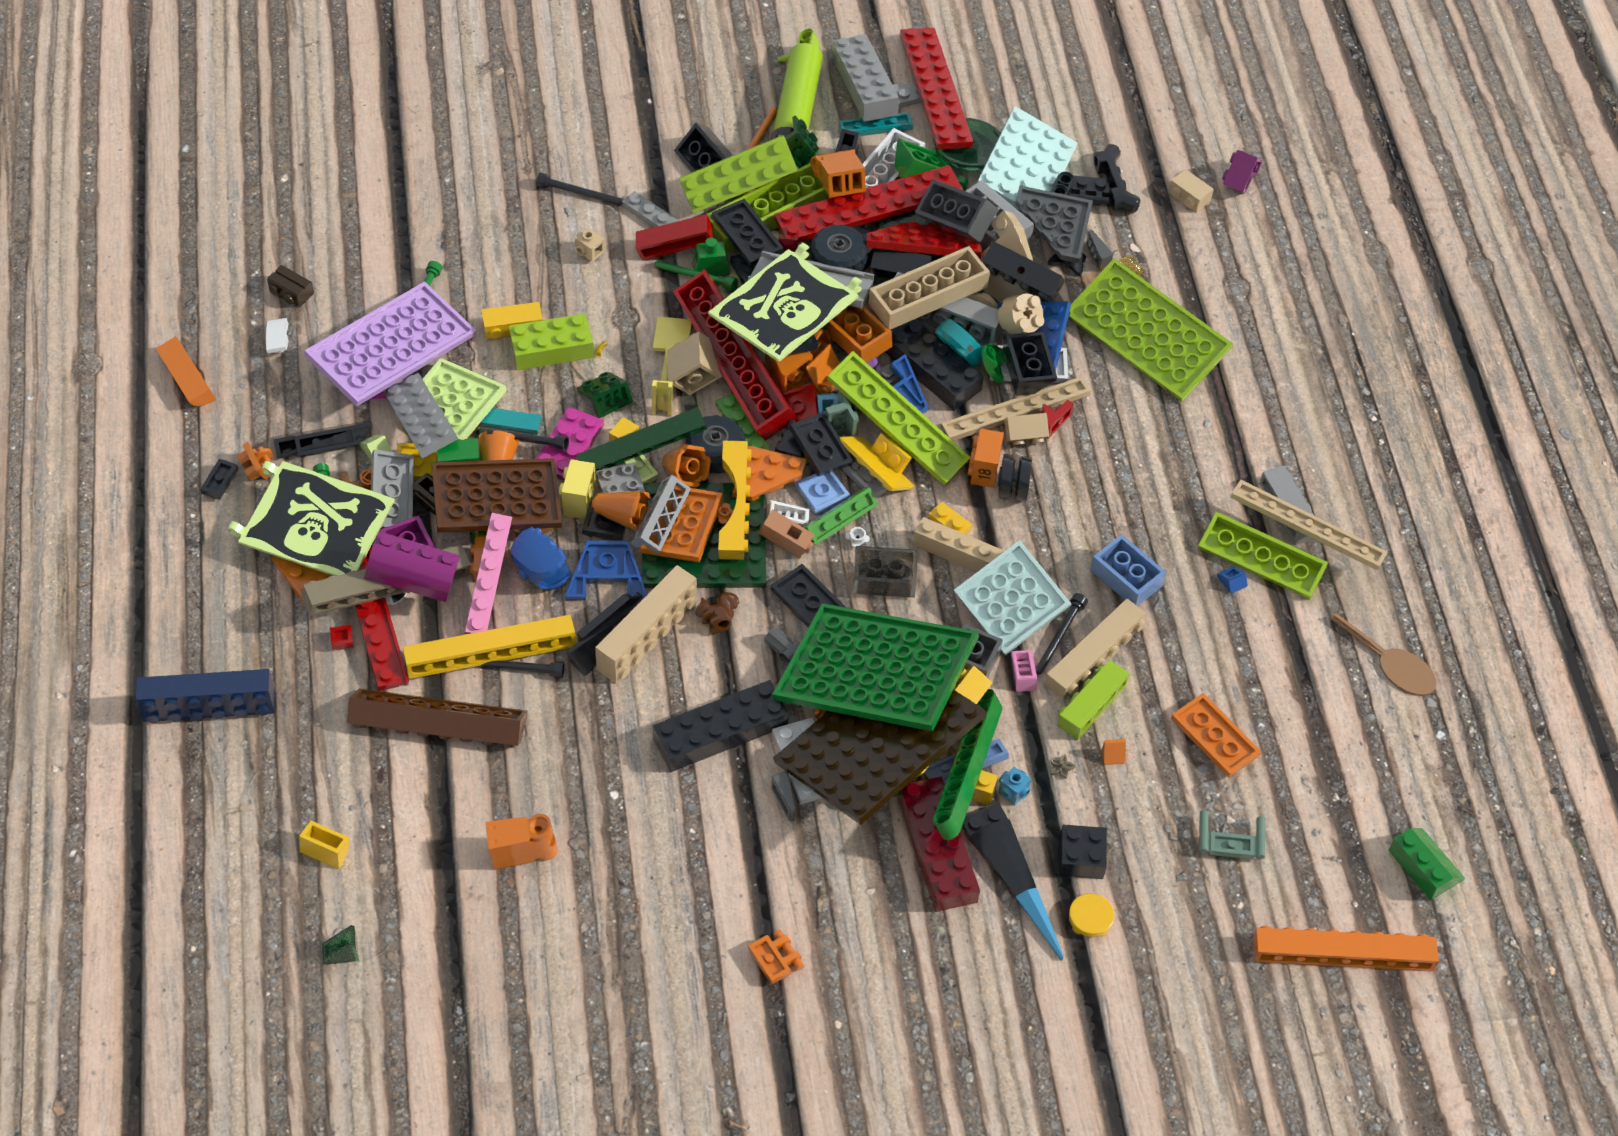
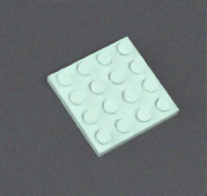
M1020 540L954 589L955 594L987 633L1003 639L1001 651L1004 655H1007L1071 606V602Z

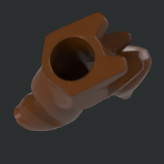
M731 592L721 593L717 597V604L709 605L703 597L701 598L695 614L698 617L705 618L702 624L713 625L710 630L712 634L727 631L731 626V621L734 617L733 609H736L739 604L737 595Z

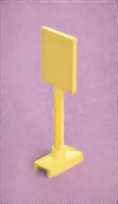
M657 318L652 350L665 351L661 381L653 380L652 415H656V411L668 412V416H672L673 382L668 381L667 350L676 343L690 337L692 327L690 319Z

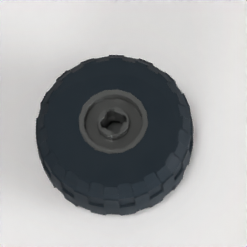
M841 224L830 225L821 229L813 237L810 248L811 261L856 271H862L866 265L868 255L866 239L854 228Z
M719 415L703 417L707 430L687 437L686 444L704 447L705 455L709 456L711 460L709 473L718 474L726 472L723 469L722 462L723 441H746L744 431L737 422L728 417Z

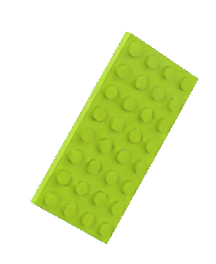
M1115 258L1071 304L1069 316L1071 321L1182 402L1233 347L1232 342Z

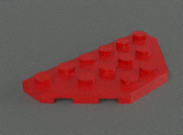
M902 223L869 232L866 236L867 248L947 256L970 246L979 259H981L982 255L980 244L936 224Z

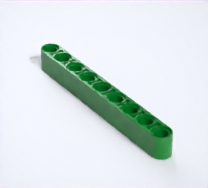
M988 689L977 703L978 706L985 709L987 716L962 737L933 818L935 826L945 840H951L960 833L1003 710L998 697L992 689Z

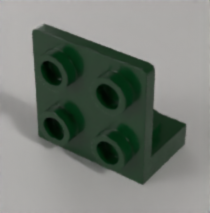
M795 115L792 117L794 131L787 135L785 139L796 166L801 168L810 163L812 156L818 155V139L813 132L810 133L807 130L805 122L802 119L799 120Z
M611 372L601 373L598 378L585 381L576 388L578 393L591 400L594 412L598 418H602L633 402L627 381Z

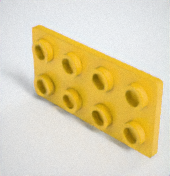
M881 433L874 445H871L863 436L840 437V441L847 451L856 458L859 464L869 470L871 476L883 483L882 486L886 490L913 489L914 485L902 474L912 457L886 433Z

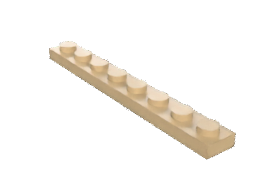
M1081 376L1042 389L1035 394L1024 395L941 423V429L952 441L979 433L980 428L988 430L1003 425L1004 419L1007 417L1039 413L1042 410V404L1054 408L1059 404L1062 405L1067 399L1072 402L1090 396L1091 390Z
M1241 479L1231 493L1230 498L1377 571L1387 556V551Z

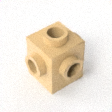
M587 227L575 237V249L579 255L593 262L605 252V238Z

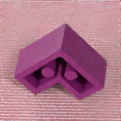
M1237 149V152H1233L1230 158L1231 166L1229 170L1226 169L1223 174V184L1246 193L1252 177L1257 175L1263 159Z

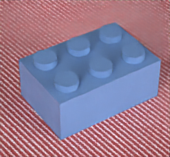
M1122 534L1093 556L1090 571L1124 600L1129 599L1137 606L1163 586L1167 573Z

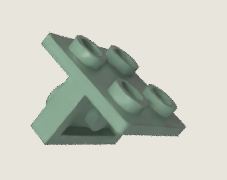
M838 391V404L827 407L825 415L837 435L845 433L847 437H856L858 434L856 427L859 422L857 412L852 410L850 400Z

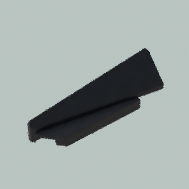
M369 420L272 437L277 459L294 453L301 456L358 445L369 427L372 426V422Z
M636 592L633 596L629 593L623 594L578 631L579 643L567 650L569 662L586 676L596 665L595 647L645 597L639 592Z

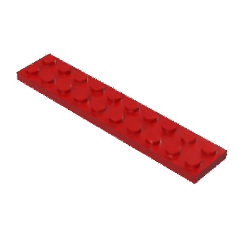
M935 28L900 29V38L936 149L973 147V139Z
M948 165L866 188V192L832 197L774 213V219L784 238L798 236V242L813 239L815 234L821 229L830 225L841 224L848 227H856L916 210L933 179L955 188L963 189L952 168Z

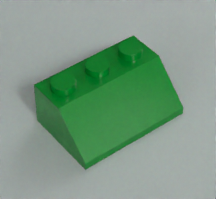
M900 138L897 140L894 167L899 172L900 178L948 166L940 153Z
M1410 828L1393 839L1388 851L1430 901L1465 880V877L1423 828Z

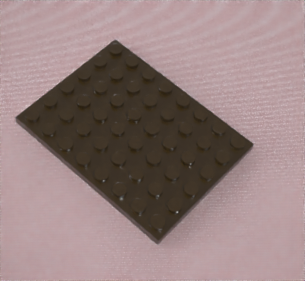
M954 689L933 731L828 711L775 755L773 759L779 767L859 825H862L984 719L987 714L985 709Z

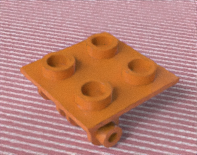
M830 344L805 367L813 384L816 386L818 394L832 393V390L835 388L826 379L840 364Z

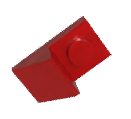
M1068 399L1062 405L1059 404L1055 410L1046 404H1042L1041 413H1047L1049 437L1047 439L1072 415L1074 403Z

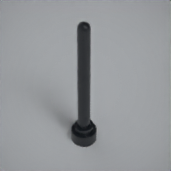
M539 172L536 180V186L540 188L551 186L616 205H622V198L553 180L546 173Z
M479 428L477 430V435L484 431H487V434H493L491 429ZM508 432L513 434L515 440L518 439L520 442L550 445L556 448L557 451L566 452L569 446V437L566 435H558L551 438Z
M1075 593L1072 596L1070 610L1036 667L1037 675H1041L1044 672L1076 614L1085 609L1088 599L1084 595Z
M496 660L475 667L543 672L553 675L554 678H563L565 662L555 661V663L549 665Z

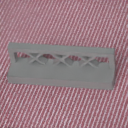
M673 475L664 479L631 545L639 548L645 544L656 553L660 552L691 488ZM675 485L683 490L681 496L676 497L674 492ZM672 501L674 511L668 513L666 503ZM661 517L665 518V528H660L658 519ZM652 533L657 534L658 544L649 540Z

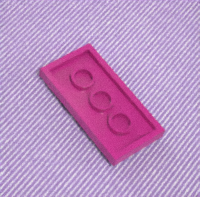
M568 407L549 436L551 438L558 435L568 436L569 446L567 451H557L553 446L544 445L536 459L555 458L557 479L565 481L563 478L565 467H569L570 460H578L577 454L590 449L604 426V420Z

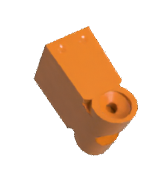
M855 149L811 157L812 171L817 178H820L829 198L866 192L865 167L855 154Z
M536 814L530 819L519 817L485 822L488 850L495 870L535 862L537 858L540 860H550L558 853L550 818L545 814Z

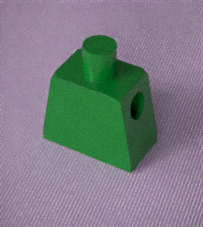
M708 238L706 243L697 244L692 260L693 270L701 272L705 269L708 274L717 277L730 275L724 243L717 242L715 238Z

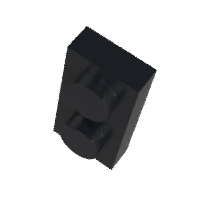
M218 459L200 488L201 494L220 500L237 473L238 465Z

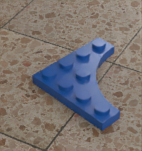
M1040 301L1043 309L1044 324L1034 332H1044L1056 371L1071 304L1069 301ZM997 302L998 308L1002 307L1003 302Z

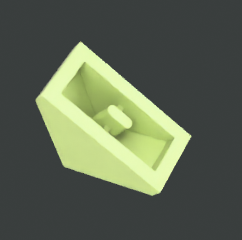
M376 434L359 443L371 462L373 450L392 452L385 435Z

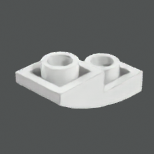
M287 318L267 321V353H281L287 350L289 342L287 337L289 325Z

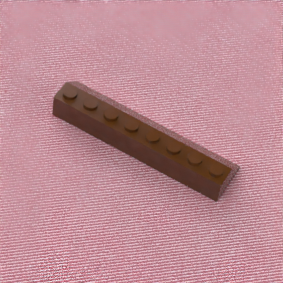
M359 688L349 698L347 723L353 724L356 728L371 726L378 731L394 729L397 733L401 734L416 732L417 735L425 737L432 734L438 735L440 739H451V737L460 738L462 742L477 740L485 745L500 743L503 747L514 748L522 741L528 710Z

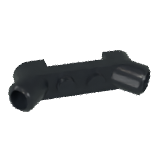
M1108 144L1103 151L1094 152L1093 161L1097 174L1105 173L1106 178L1110 179L1109 204L1113 211L1123 209L1133 214L1140 206V197L1126 190V182L1122 180L1120 167L1116 165L1121 151L1118 146Z

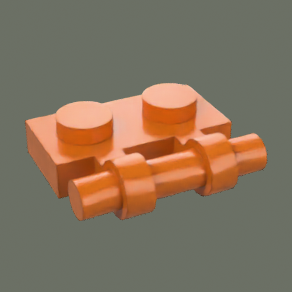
M781 930L774 932L773 935L776 940L773 942L766 935L748 945V950L771 985L791 974L789 965H794L797 971L804 968L801 955L793 949L790 944L791 940ZM778 949H783L787 956L782 957Z

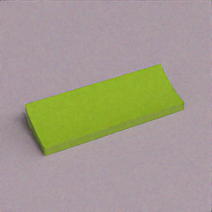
M1215 512L1198 545L1199 549L1308 599H1311L1328 566L1327 561L1219 512Z

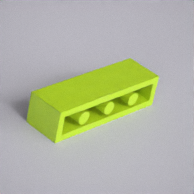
M1111 660L1105 665L1101 664L1096 670L1095 676L1092 679L1088 678L1081 692H1076L1072 696L1071 703L1067 707L1064 705L1057 715L1059 717L1057 726L1078 740L1126 687L1130 673Z

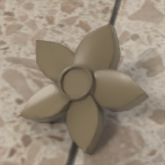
M1066 754L1061 756L1060 761L1050 759L1052 765L1055 766L1051 771V775L1060 772L1061 776L1067 779L1068 771L1073 770L1076 766L1072 762H1067Z

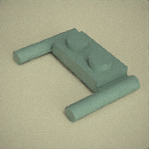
M1200 811L1199 852H1209V855L1244 859L1256 857L1264 859L1265 817L1259 816L1256 818L1255 837L1251 835L1208 832V811Z

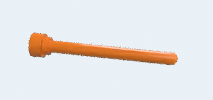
M776 107L771 108L747 149L759 144L777 114L778 109Z

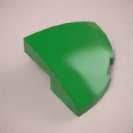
M989 343L982 347V359L987 373L999 384L1004 380L1001 366L1006 363L1003 350L997 345Z

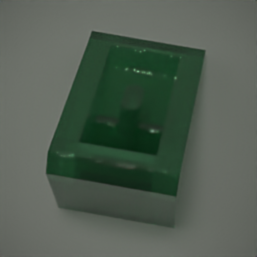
M350 925L322 943L323 964L359 961L358 938L355 926Z

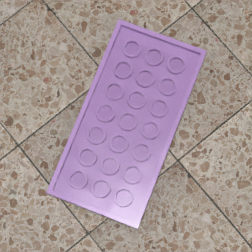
M423 282L306 349L304 356L357 407L474 337L476 330L426 282Z

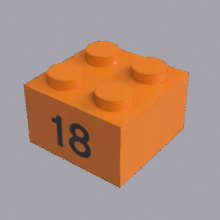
M980 428L979 436L974 437L968 475L971 476L970 484L994 488L1004 432Z

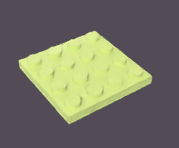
M442 358L437 361L423 378L424 383L456 433L457 440L467 439L507 391L505 385Z

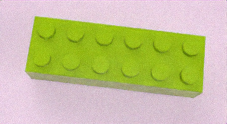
M781 135L681 176L679 180L694 214L798 170L784 135Z

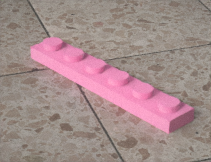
M491 513L465 634L487 631L512 517Z

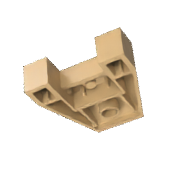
M1005 210L1002 211L990 223L1000 237L995 242L1033 261L1023 226L1013 213ZM990 246L982 252L981 261H983ZM990 274L988 287L982 289L1000 302L1011 296L1030 294L1022 290L1019 284L1015 283L1012 285L1004 281L1000 274L997 277Z

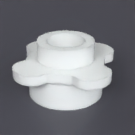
M861 527L852 528L845 536L847 540H850L854 548H859L861 544L868 543L870 537L866 535V531Z

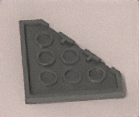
M1019 185L1015 205L1025 217L1034 223V228L1061 260L1075 263L1080 262L1093 200Z

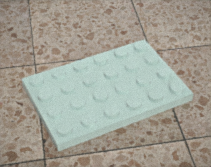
M1015 106L977 183L981 180L984 181L1012 206L1020 210L1015 205L1019 185L1051 191L1059 173L1065 171L1078 143Z

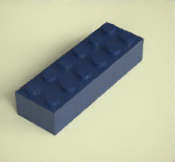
M269 669L137 677L136 702L143 722L156 723L158 721L176 722L184 719H220L229 716H264L275 713V690Z

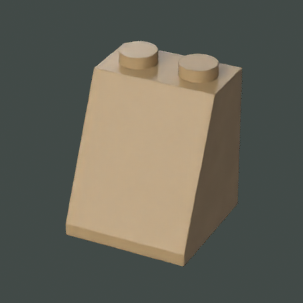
M701 332L690 335L689 338L676 343L667 350L668 381L673 382V386L688 395L695 393L722 377L710 339Z

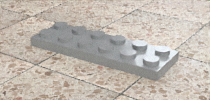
M419 373L411 375L404 381L392 385L389 389L383 391L422 458L458 439Z

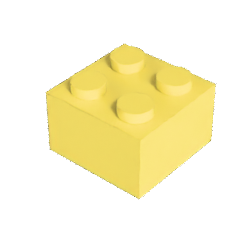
M570 460L569 467H565L563 478L565 482L561 483L559 488V495H562L560 507H563V516L585 519L591 497L594 496L596 489L595 463Z

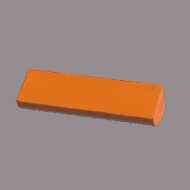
M176 336L156 348L190 404L204 406L216 400Z

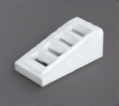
M770 500L766 509V519L773 509L780 514H785V517L801 527L806 526L809 522V509Z

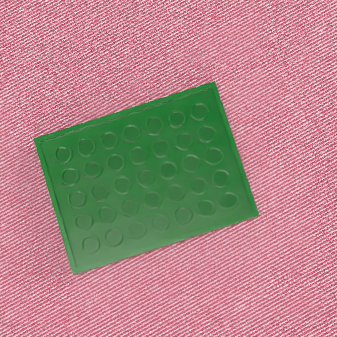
M821 604L772 696L776 701L933 731L979 638L978 631Z

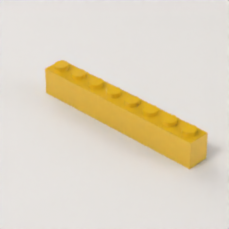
M565 615L403 646L408 677L413 679L480 666L490 661H506L568 649L576 645V635L571 615Z

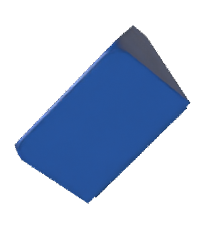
M1234 566L1217 574L1230 593L1237 592L1248 585L1246 573Z

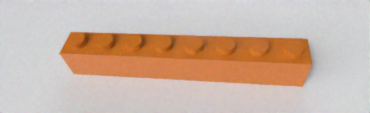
M1262 926L1256 928L1253 935L1254 962L1434 971L1439 962L1437 939L1426 934L1410 936L1404 933L1391 935L1382 932L1317 931L1313 928L1295 930L1291 927L1276 929L1270 926Z

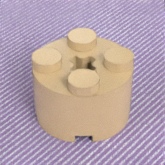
M1021 294L1004 299L1002 307L998 310V320L1001 327L1010 332L1009 334L1036 331L1044 324L1040 298L1031 294Z

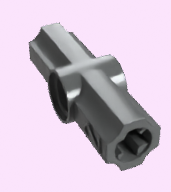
M772 628L764 638V642L778 653L782 663L788 666L800 642L797 640L792 641L778 628Z

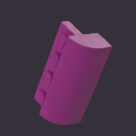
M379 531L370 553L364 578L446 602L460 555Z

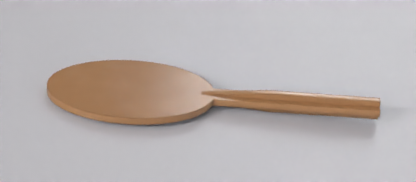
M1337 613L1333 615L1331 619L1381 656V669L1395 686L1407 693L1418 696L1429 695L1435 690L1437 684L1436 677L1431 668L1421 658L1402 649L1392 648L1385 650Z

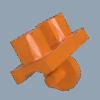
M248 442L243 444L245 450L237 458L244 467L250 463L253 464L244 470L247 477L251 481L260 476L265 480L269 478V476L264 474L265 470L262 469L265 461L270 462L273 453L271 449L259 447L256 450L252 449Z

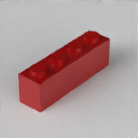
M705 214L636 231L635 249L643 261L696 248L697 244L706 243L708 238H714V226L708 215Z

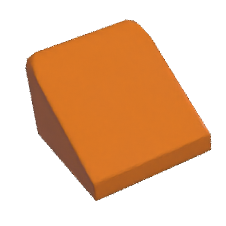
M1125 739L1104 741L1101 751L1104 765L1124 764L1126 753Z

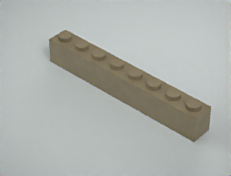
M462 545L449 546L443 549L444 551L460 555L453 580L467 577L471 564ZM366 569L303 584L301 597L311 617L408 591L365 579Z

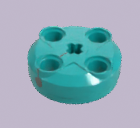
M947 318L937 327L935 331L937 337L971 366L976 368L983 362L981 345L961 326Z

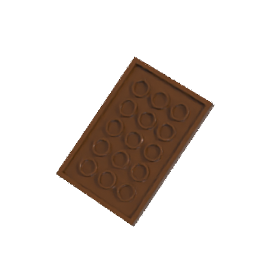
M555 458L432 462L437 533L488 531L491 513L512 517L509 530L528 529L531 527L535 529L562 528Z

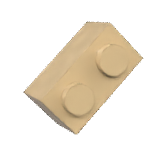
M1185 169L1171 180L1168 193L1197 213L1211 202L1214 189Z
M1047 413L1011 416L1004 419L1007 443L1012 442L1013 445H1022L1027 440H1032V443L1044 442L1045 438L1049 437Z

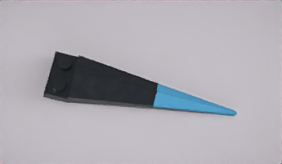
M1000 803L965 816L962 828L969 841L1008 887L1059 959L1063 960L1064 955L1011 821L1007 818Z

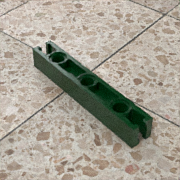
M696 407L579 453L576 457L578 461L595 463L596 474L598 470L611 468L707 430L699 407Z

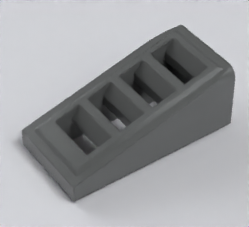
M1089 230L1087 246L1098 270L1103 271L1112 261L1113 253L1093 230Z
M787 771L772 776L771 789L786 817L791 822L794 821L795 804L789 774Z

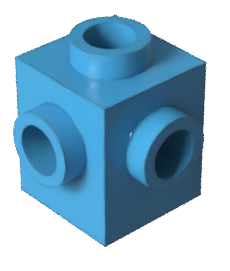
M1015 766L1009 772L1005 771L999 778L998 793L1014 806L1021 799H1025L1030 793L1031 779L1026 772L1017 769Z

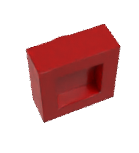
M351 625L330 627L332 650L354 647Z

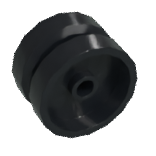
M1003 454L1002 466L999 469L998 498L1009 499L1012 487H1015V499L1027 501L1032 457L1021 456L1018 468H1015L1014 455Z

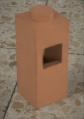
M773 509L758 534L798 558H801L804 552L808 554L814 545L811 540L815 534Z

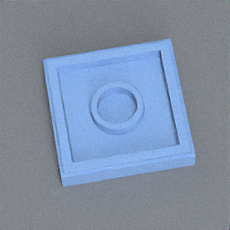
M834 472L819 477L815 473L795 482L796 489L815 515L837 506L850 497V494Z

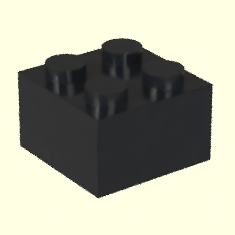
M1063 824L1059 837V876L1103 879L1107 868V828Z

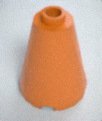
M493 430V434H487V431L480 433L478 439L480 461L513 460L519 440H515L513 434L504 431Z
M644 491L598 493L592 500V507L596 513L633 531H637L649 508L648 500H651V496L648 492Z

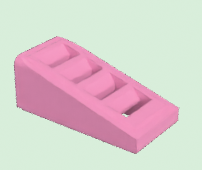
M1032 650L1011 651L1016 691L1037 690V674Z

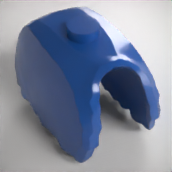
M533 527L525 529L513 542L510 551L512 561L518 569L517 574L523 581L528 580L544 590H553L560 588L571 578L572 572L569 566L564 565L566 556L561 548L557 549V544L553 542V539L542 534L541 529Z

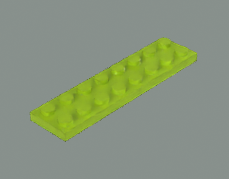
M854 351L827 376L826 379L944 486L969 461L970 456Z

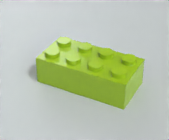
M586 313L509 326L510 342L517 370L594 358L593 339Z

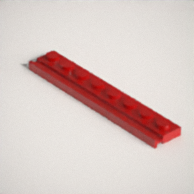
M371 547L359 570L366 569L372 550ZM386 598L355 605L378 691L399 687L402 684L409 685Z

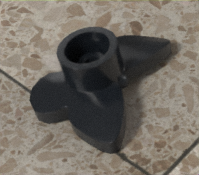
M1082 252L1080 262L1075 263L1061 260L1054 254L1048 260V265L1065 264L1078 276H1081L1086 255Z

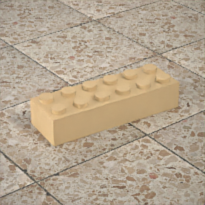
M968 246L870 288L869 305L884 325L891 330L987 288L990 271L971 247Z
M676 565L595 647L597 671L614 683H617L621 678L624 679L629 674L630 669L635 664L638 665L648 651L655 648L657 641L661 637H665L675 623H679L688 610L694 608L697 603V578Z

